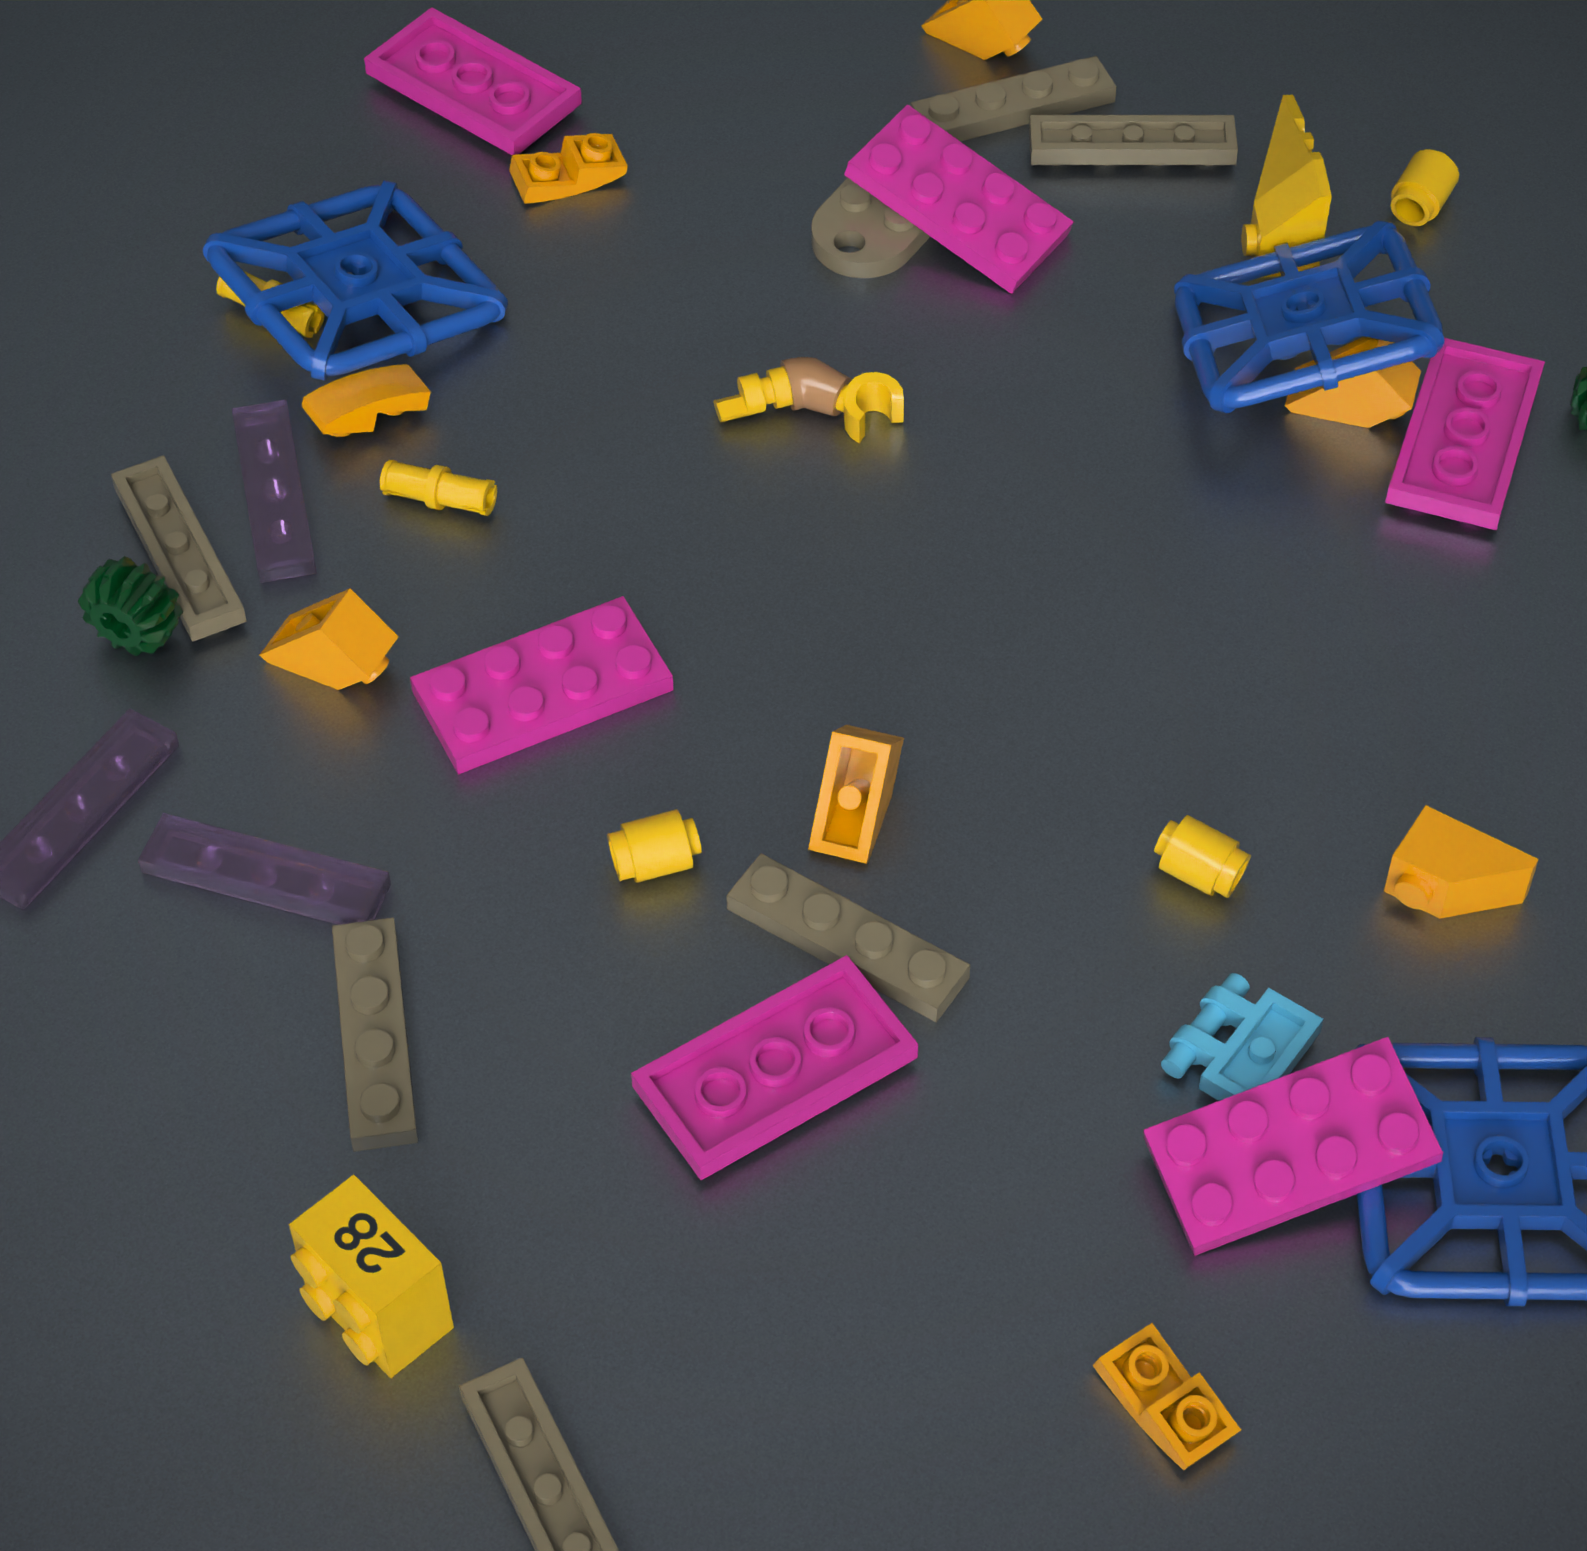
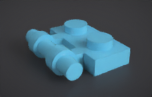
M1231 973L1221 986H1212L1200 1001L1201 1011L1190 1025H1182L1169 1041L1171 1050L1162 1060L1161 1066L1168 1075L1179 1079L1182 1078L1191 1065H1203L1206 1069L1201 1075L1199 1089L1220 1101L1290 1074L1321 1033L1324 1019L1269 987L1258 1002L1253 1004L1243 998L1250 989L1248 981L1239 974ZM1232 1025L1237 1028L1225 1044L1213 1037L1221 1026Z

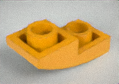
M590 133L587 135L564 136L561 152L512 155L509 172L524 204L562 199L596 189L625 175L628 165L612 134Z
M408 364L391 365L357 372L319 387L303 397L302 408L323 434L346 437L351 433L374 432L377 413L401 415L405 411L427 410L431 391Z
M1150 1323L1099 1357L1092 1365L1138 1425L1183 1470L1241 1431L1199 1372L1193 1377L1189 1375L1153 1323Z

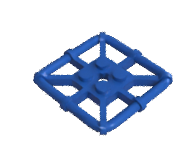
M385 180L381 185L359 188L315 203L307 204L304 201L290 204L286 212L231 228L222 233L211 234L203 247L204 257L209 261L214 271L245 304V313L255 325H263L298 365L311 372V378L326 381L328 376L347 374L405 353L410 357L422 354L426 351L428 345L483 327L491 322L500 321L504 318L508 307V300L505 295L500 292L492 280L462 250V242L453 232L444 231L410 195L398 189L397 183ZM372 207L365 224L334 233L324 223L325 221ZM393 210L397 211L423 239L398 246L383 230L389 213H392ZM291 232H295L297 235L304 234L310 240L292 247L263 242ZM436 260L439 264H447L464 283L425 275L417 266ZM236 262L284 271L294 281L261 291ZM419 300H425L466 310L419 325L402 306ZM313 301L328 317L315 350L280 313L281 311ZM378 314L395 332V334L335 353L345 325Z
M1376 221L1372 226L1361 227L1290 248L1288 243L1274 246L1275 252L1204 271L1197 275L1186 274L1174 286L1175 308L1184 333L1182 338L1184 354L1189 360L1193 361L1201 390L1210 402L1211 408L1218 412L1231 413L1235 408L1251 406L1320 386L1323 387L1324 391L1337 388L1338 381L1411 362L1421 357L1432 358L1443 348L1445 343L1442 323L1429 295L1431 285L1429 279L1422 269L1417 268L1404 237L1391 222ZM1378 254H1388L1395 272L1354 282L1353 279ZM1342 255L1337 261L1300 272L1297 269L1300 266ZM1279 272L1282 276L1250 286L1240 284ZM1400 297L1409 303L1415 320L1366 310L1365 307ZM1204 302L1245 311V314L1204 325L1198 306ZM1359 336L1394 342L1332 360L1327 345L1345 344ZM1254 338L1255 342L1220 376L1214 357L1216 348ZM1311 351L1316 365L1252 382L1272 360L1291 359L1301 352Z
M1475 1037L1473 1044L1391 1043L1403 1068L1474 1069V1073L1478 1078L1480 1101H1441L1406 1074L1443 1151L1442 1162L1405 1175L1403 1178H1433L1437 1210L1390 1255L1382 1185L1357 1194L1363 1257L1367 1270L1372 1276L1370 1285L1382 1295L1392 1292L1395 1295L1410 1298L1504 1299L1506 1306H1525L1527 1300H1587V1273L1526 1272L1521 1230H1561L1587 1251V1215L1576 1207L1572 1180H1587V1152H1568L1563 1122L1587 1097V1046L1495 1044L1492 1037ZM1359 1044L1355 1049L1367 1044ZM1499 1069L1582 1070L1550 1102L1503 1101ZM1492 1155H1502L1505 1165L1516 1166L1517 1171L1509 1172V1175H1499L1489 1170L1486 1165L1490 1163ZM1450 1229H1498L1503 1272L1411 1271L1409 1269Z

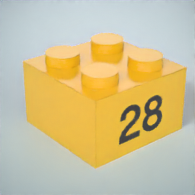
M354 1174L289 1224L296 1250L290 1256L291 1261L302 1276L305 1284L299 1289L302 1298L319 1319L325 1321L331 1316L345 1330L342 1333L343 1340L354 1356L367 1366L374 1361L390 1378H393L454 1328L441 1262Z

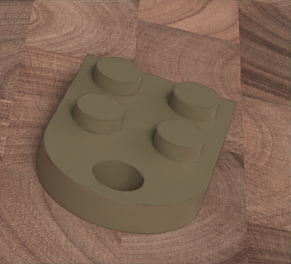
M849 178L818 208L811 224V245L816 258L831 271L853 278H875L898 270L908 262L930 237ZM846 246H853L859 248L860 250L848 253L840 251L839 249Z

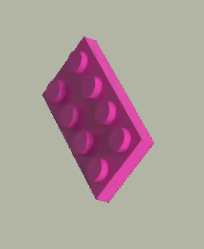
M432 7L364 58L366 74L510 155L520 154L582 104L580 87Z
M908 104L848 162L844 174L1011 294L1068 236L1074 223L1073 220Z
M1444 338L1443 348L1434 357L1430 358L1392 475L1385 503L1497 530L1545 361Z
M624 596L410 677L412 692L458 775L674 690L672 673Z
M848 955L632 1072V1087L698 1178L703 1180L918 1058L919 1044Z
M1389 1037L1143 1130L1146 1145L1194 1256L1442 1162L1443 1151Z

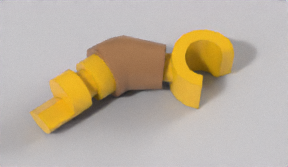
M797 357L780 361V367L766 370V377L759 378L757 373L738 377V395L713 400L720 423L765 412L766 405L772 403L775 409L790 406L792 411L810 409L834 417L843 412L845 430L850 438L859 444L865 436V413L881 412L888 416L891 423L904 422L903 389L896 379L880 372H866L851 379L813 357Z

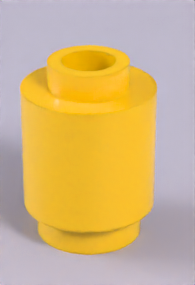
M1431 149L1420 150L1413 155L1391 191L1390 207L1398 220L1410 226H1422L1437 217L1459 180L1458 168L1450 157L1443 152Z
M678 809L620 824V831L607 834L611 857L619 881L634 878L635 882L639 883L693 868L692 855L702 853L699 835L693 818L682 820Z
M1186 815L1180 824L1170 820L1154 848V852L1162 856L1159 863L1160 870L1209 896H1213L1216 892L1226 898H1229L1237 887L1251 858L1250 854L1239 849V841L1190 815Z

